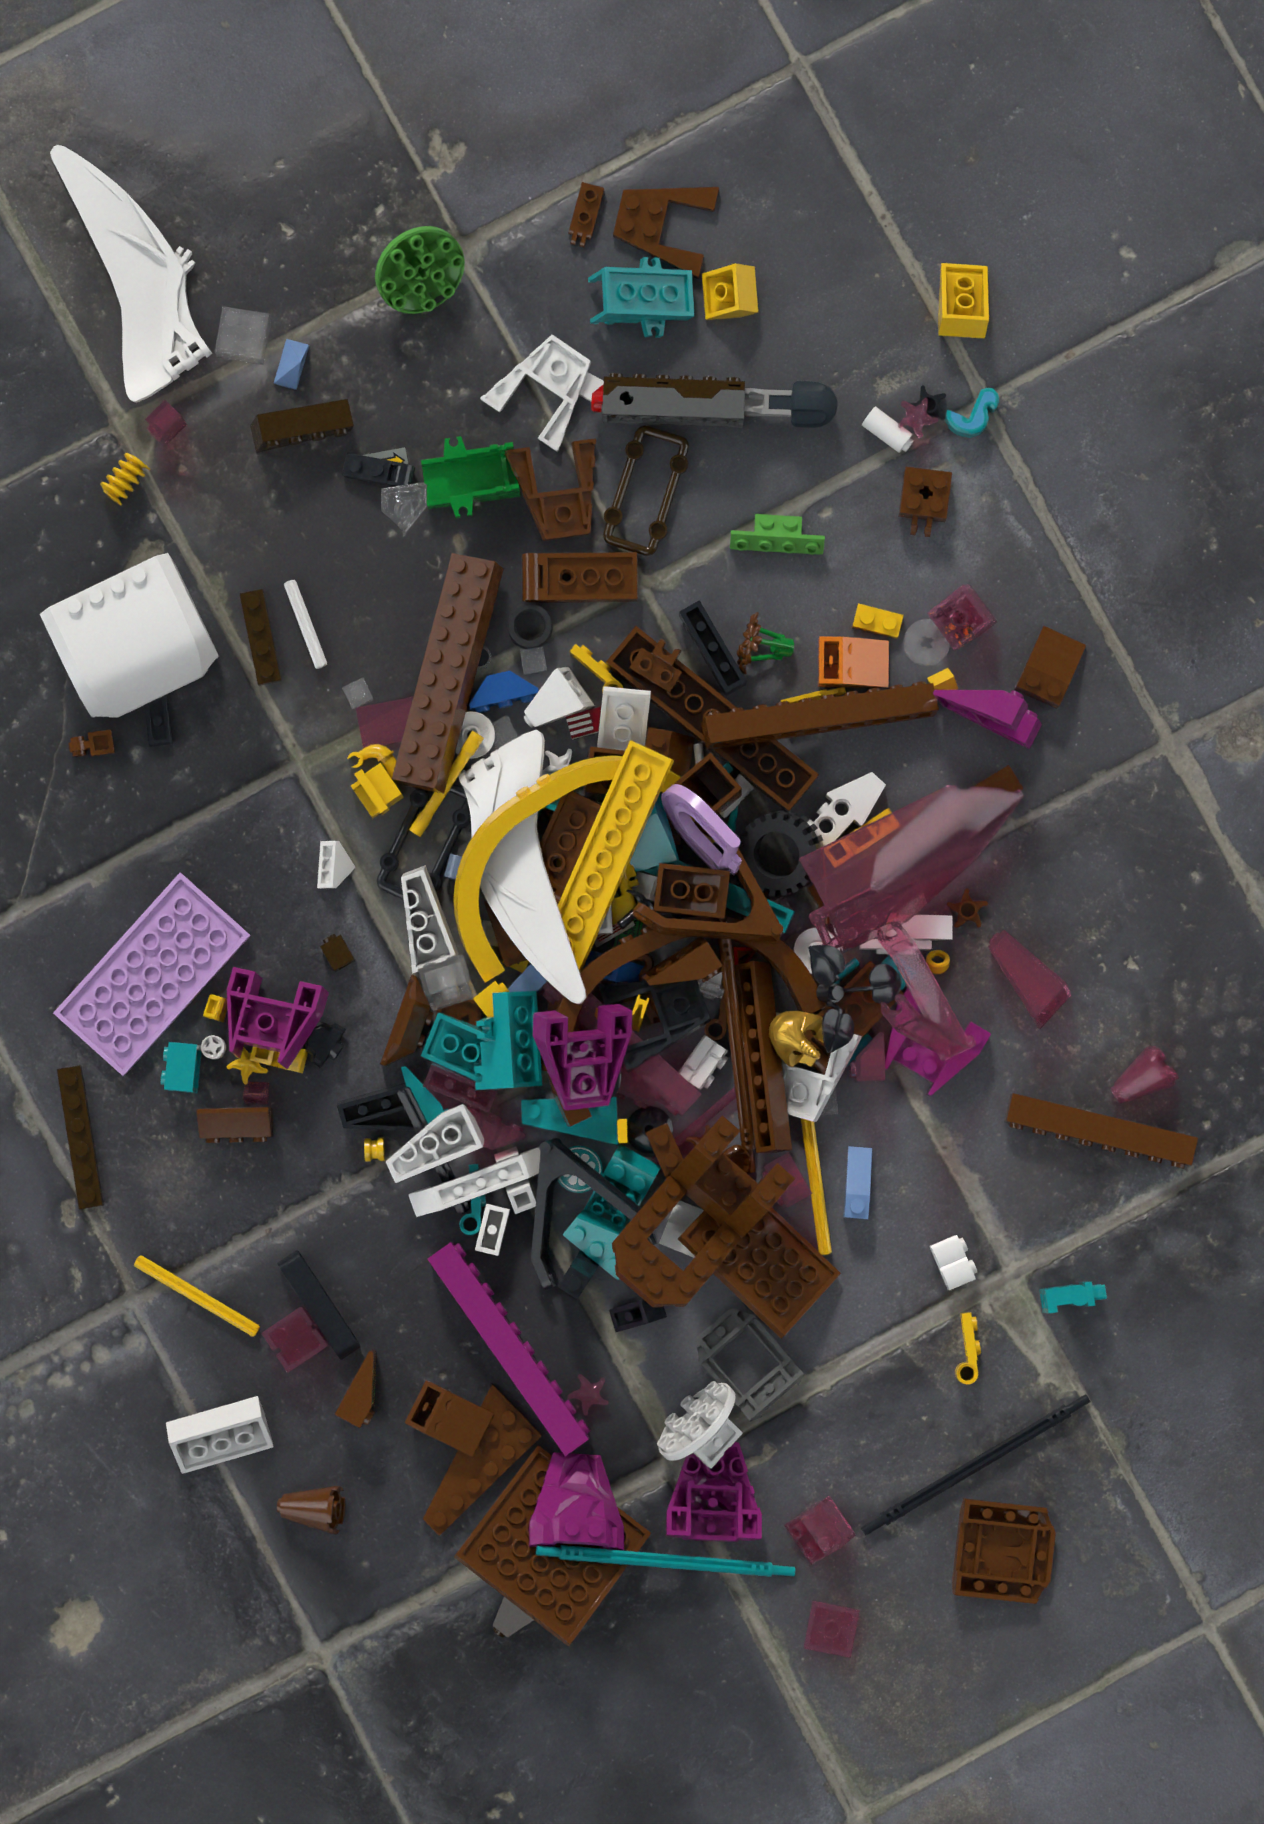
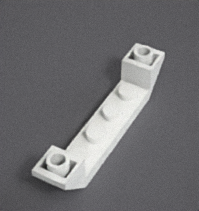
M539 1147L437 1186H429L408 1194L416 1217L443 1210L538 1174L541 1152Z

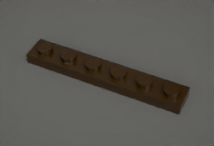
M82 1066L57 1069L79 1210L104 1206Z

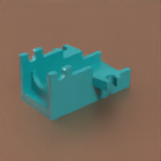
M648 257L640 259L639 268H602L588 277L589 283L602 281L604 311L590 319V324L605 322V324L612 325L615 322L638 323L641 321L644 337L653 336L651 329L656 331L655 338L662 337L666 320L687 321L694 317L692 270L662 269L659 258L651 259L653 264L651 267L647 263Z
M536 991L492 993L494 1017H487L476 1021V1027L482 1026L483 1029L482 1033H477V1038L486 1041L480 1042L482 1066H474L475 1074H481L483 1078L481 1082L476 1081V1090L542 1086L541 1055L533 1037V1013L538 1012Z

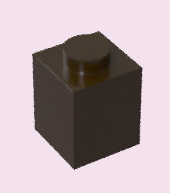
M332 934L323 940L324 944L320 947L335 972L356 961L342 935L336 936Z

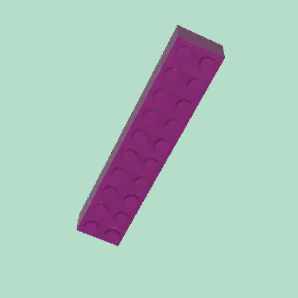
M450 1242L427 1260L565 1456L589 1440L588 1433L590 1429L583 1419L578 1421L574 1416L576 1409L569 1399L564 1401L560 1396L563 1392L555 1380L551 1382L546 1376L549 1373L548 1369L542 1361L537 1363L532 1356L535 1354L534 1349L528 1341L523 1343L518 1336L522 1332L514 1321L509 1323L505 1317L508 1312L501 1302L496 1304L491 1296L494 1295V1292L487 1282L482 1284L478 1279V1276L481 1274L473 1263L468 1264L464 1259L467 1254L462 1246Z

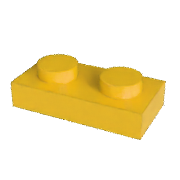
M858 603L852 627L898 639L904 615Z

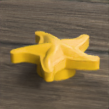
M243 1047L241 1058L228 1064L227 1069L236 1068L241 1070L243 1083L247 1085L248 1078L253 1072L266 1074L268 1070L262 1068L257 1062L249 1061L251 1053Z

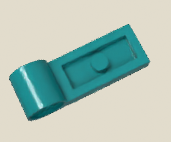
M479 1164L469 1165V1173L480 1170ZM486 1194L471 1199L472 1213L464 1215L459 1223L463 1233L474 1235L480 1231L482 1207H486ZM469 1217L477 1221V1228L474 1231H468L464 1227V1222Z

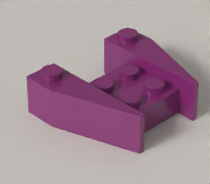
M233 967L227 987L229 1051L237 1058H241L244 1045L280 1052L277 1062L288 1069L323 1016L329 992L323 986L300 981L293 1004L259 997L258 993L263 978L255 971Z
M909 985L895 1008L882 1069L887 1070L892 1060L896 1061L931 1082L932 1085L926 1094L931 1096L980 1054L991 1033L973 1022H969L958 1042L918 1019L930 997Z

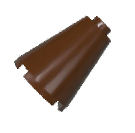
M331 1486L283 1494L282 1498L278 1499L277 1512L280 1513L282 1518L330 1534H338L340 1530H337L338 1524H343L345 1515V1497L340 1495V1491L344 1490L341 1486Z

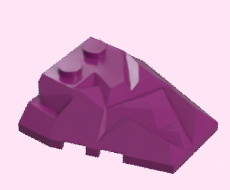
M734 1442L712 1468L707 1467L694 1453L685 1457L666 1511V1536L682 1538L683 1540L717 1542L762 1539V1514L760 1507H757L754 1488L751 1486L747 1475L748 1469L739 1442Z
M554 1452L543 1481L541 1493L536 1501L537 1505L529 1521V1546L554 1547L556 1543L599 1545V1549L624 1551V1526L601 1456L572 1453L565 1456L563 1453Z

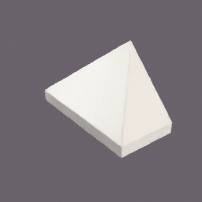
M320 841L317 888H337L355 869V865L340 841Z

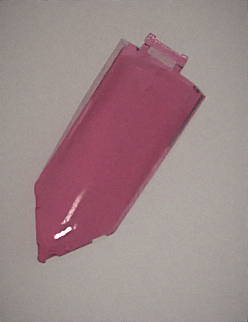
M948 785L799 858L801 865L824 904L823 907L809 914V919L815 925L823 943L822 945H830L837 949L840 947L842 952L845 953L908 922L980 856L1023 798L1022 792L1018 789L1015 792H1006L1003 788L970 787L969 790ZM827 917H829L831 923L828 924L827 927L829 931L834 935L833 938L830 937L824 923V920Z

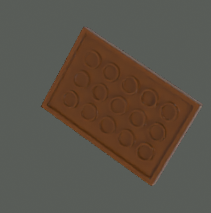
M771 1207L739 1241L713 1274L782 1339L841 1273ZM703 1211L678 1237V1240L696 1256L721 1225L707 1212Z

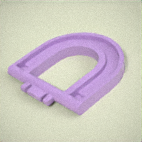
M674 784L668 788L661 796L662 805L678 834L710 869L731 871L730 873L735 875L742 862L741 858L736 854L740 845V839L694 792L679 784ZM691 817H693L724 850L723 855L698 829V827L692 821Z

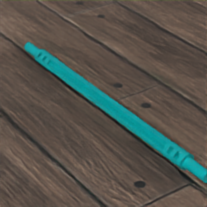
M537 1545L536 1555L559 1557L560 1560L771 1577L772 1575L795 1576V1567L773 1565L772 1562L560 1545V1547Z

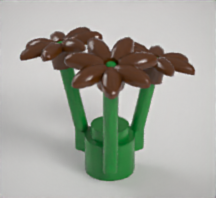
M759 612L751 615L750 623L746 625L748 629L743 632L746 640L739 645L737 650L739 658L737 664L742 674H747L746 665L751 664L752 661L782 660L783 656L791 657L794 651L793 639L785 638L784 634H777L757 624ZM760 632L774 639L772 641L762 639L758 634ZM759 644L769 645L771 652L774 653L759 656L750 655L752 650L758 651L757 645Z

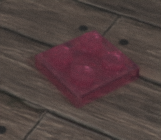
M812 1600L803 1648L851 1658L860 1610Z

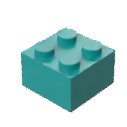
M169 1042L168 1047H164L163 1061L167 1062L166 1071L162 1070L161 1085H164V1090L198 1093L202 1055L200 1045Z

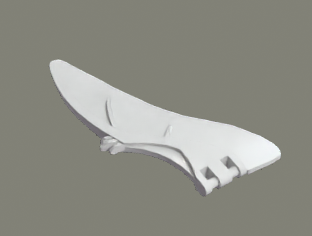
M56 145L50 152L51 158L105 264L121 306L124 383L127 396L131 401L137 403L157 393L172 383L173 380L175 381L180 377V373L192 369L199 364L198 361L204 356L209 357L212 354L199 335L188 306L186 275L195 265L193 260L189 261L192 252L187 249L182 256L184 249L179 246L176 253H174L159 229L142 208L117 183L75 152L64 146ZM199 346L198 350H196L194 353L191 352L193 349ZM176 361H181L174 367L172 366V364H174Z

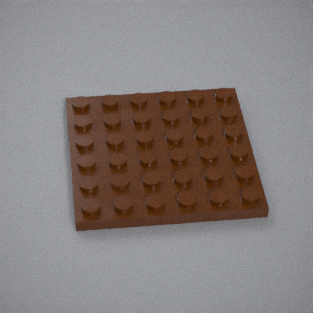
M538 1445L455 1554L454 1558L569 1646L628 1565L560 1560L559 1557L536 1555V1547L529 1546V1521L537 1505L536 1501L541 1493L543 1481L552 1455ZM618 1508L624 1526V1551L638 1552L651 1535V1532ZM556 1543L554 1546L560 1547V1545L599 1549V1545Z

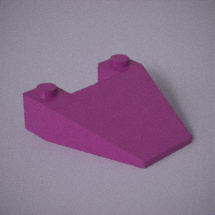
M934 690L933 695L943 707L1030 749L1042 726V723L1037 718L1038 715L1027 710L1028 704L1024 700V696L1013 690L1011 693L1004 690Z
M620 1004L598 1006L597 1029L568 1032V1017L557 1011L533 1013V1037L564 1110L609 1105L632 1034V1010Z

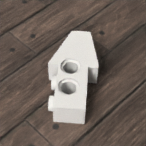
M873 772L826 794L825 797L831 801L830 805L825 802L817 811L820 816L814 822L811 819L807 822L809 825H816L818 829L814 832L817 836L822 835L823 841L820 842V847L827 848L834 843L852 822L858 827L864 824L886 785ZM840 803L845 804L848 808V813L843 816L838 815L835 811V806ZM822 821L830 822L832 831L823 833L819 828V824Z

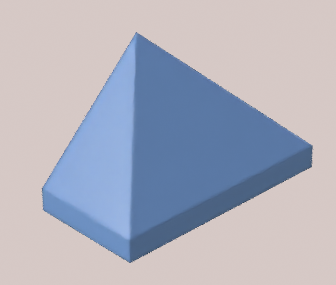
M286 339L274 384L297 390L309 349L308 344Z

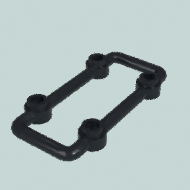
M456 784L452 785L449 792L464 798L465 801L462 808L453 813L452 820L454 825L432 872L429 873L435 891L441 887L440 875L462 828L469 826L471 823V815L464 788ZM416 789L410 794L411 806L389 853H385L380 858L381 870L377 877L378 887L404 900L403 890L386 882L389 873L395 871L399 866L397 856L419 809L424 808L429 801L428 790Z

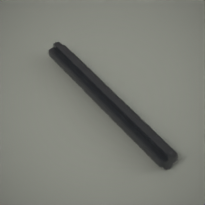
M404 1087L397 1094L418 1134L428 1125V1122L410 1087ZM448 1162L435 1167L442 1183L456 1179ZM468 1201L454 1205L459 1214L465 1213L470 1209Z

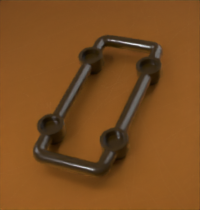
M646 425L640 426L636 430L633 441L628 442L625 447L627 460L612 507L606 509L604 513L606 526L603 538L607 544L631 552H637V554L650 556L656 552L659 541L663 540L667 535L665 522L680 475L688 469L686 456L689 450V443L686 438ZM644 435L680 445L678 454L674 455L670 460L672 473L657 520L649 526L651 539L648 547L612 536L615 526L622 522L623 515L620 509L635 462L643 456L642 440Z

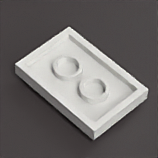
M603 686L597 747L626 750L630 740L645 746L651 691Z

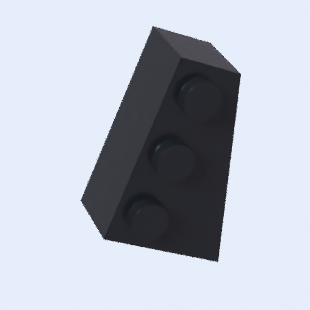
M406 1083L338 1101L337 1108L343 1128L416 1131L397 1094L400 1089L406 1087Z

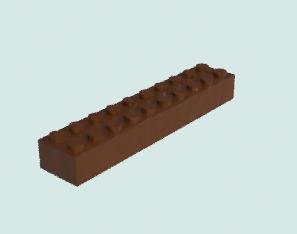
M451 554L392 779L401 785L442 794L445 793L504 570L495 561Z
M635 626L606 661V664L634 689L651 691L650 702L706 747L701 725L704 717L714 711H720L721 714L729 713L730 710L737 707L678 659L673 666L682 671V674L671 692L630 669L641 648L652 653L657 645L656 641ZM663 649L666 655H670L667 650ZM777 740L710 749L725 763H729L737 773L742 775L781 809L786 810L787 813L792 810L819 776L818 773Z

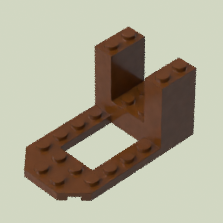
M723 1115L693 1147L612 1242V1249L616 1259V1276L652 1307H663L664 1305L685 1307L739 1241L771 1209L795 1180L789 1172L776 1163L757 1183L722 1152L740 1132ZM686 1194L721 1226L688 1266L682 1270L647 1239Z

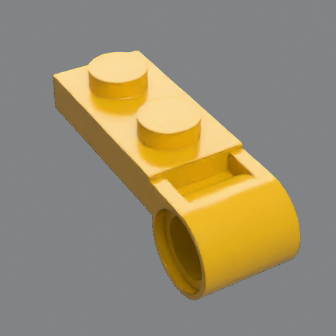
M577 644L573 646L570 650V655L604 682L605 687L615 686L623 688L622 684L609 672L611 668L602 660L599 662L591 657L593 653L584 645L579 647Z
M971 1312L960 1313L966 1362H962L956 1367L955 1376L963 1384H972L978 1377L976 1360H978L977 1355L981 1354L979 1340L975 1341L974 1331H978L976 1316L972 1317ZM968 1366L972 1369L973 1375L970 1379L963 1380L960 1376V1371L963 1367Z

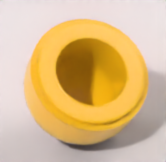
M934 950L927 954L926 966L931 973L942 974L947 971L950 957L946 952ZM935 956H940L944 961L942 963H935L932 959Z

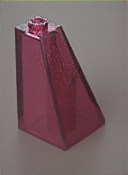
M1003 930L1000 934L996 933L990 939L988 948L1036 1027L1041 1029L1072 994L1066 982L1009 933Z

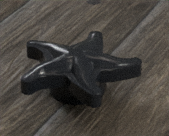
M924 385L921 386L920 400L915 403H907L908 408L920 412L921 420L919 426H923L930 416L939 417L942 421L945 420V415L938 405L942 399L946 398V394L942 393L932 396L926 392Z

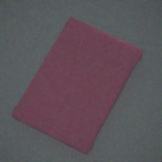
M413 696L356 708L363 748L373 744L388 745L402 742Z

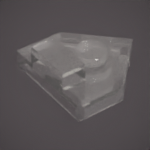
M425 483L381 489V511L402 531L407 532L427 507V484Z

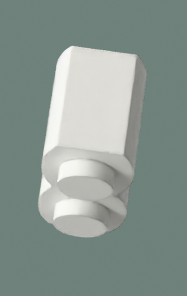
M954 1235L929 1246L948 1290L976 1279L974 1274L977 1273V1269L973 1260L968 1261L965 1252L968 1251V1248L963 1238L959 1239L957 1235Z

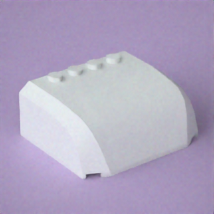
M168 553L154 556L48 607L40 614L61 661L91 717L118 718L203 677L210 665L219 657L185 583Z

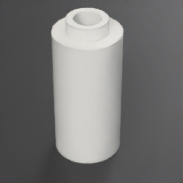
M876 406L862 423L863 427L898 453L902 450L906 452L914 442L911 439L913 434Z

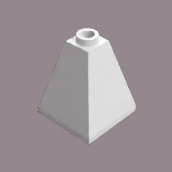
M569 667L557 668L552 672L524 711L526 714L524 719L531 728L533 726L539 727L566 716L591 709L595 705Z

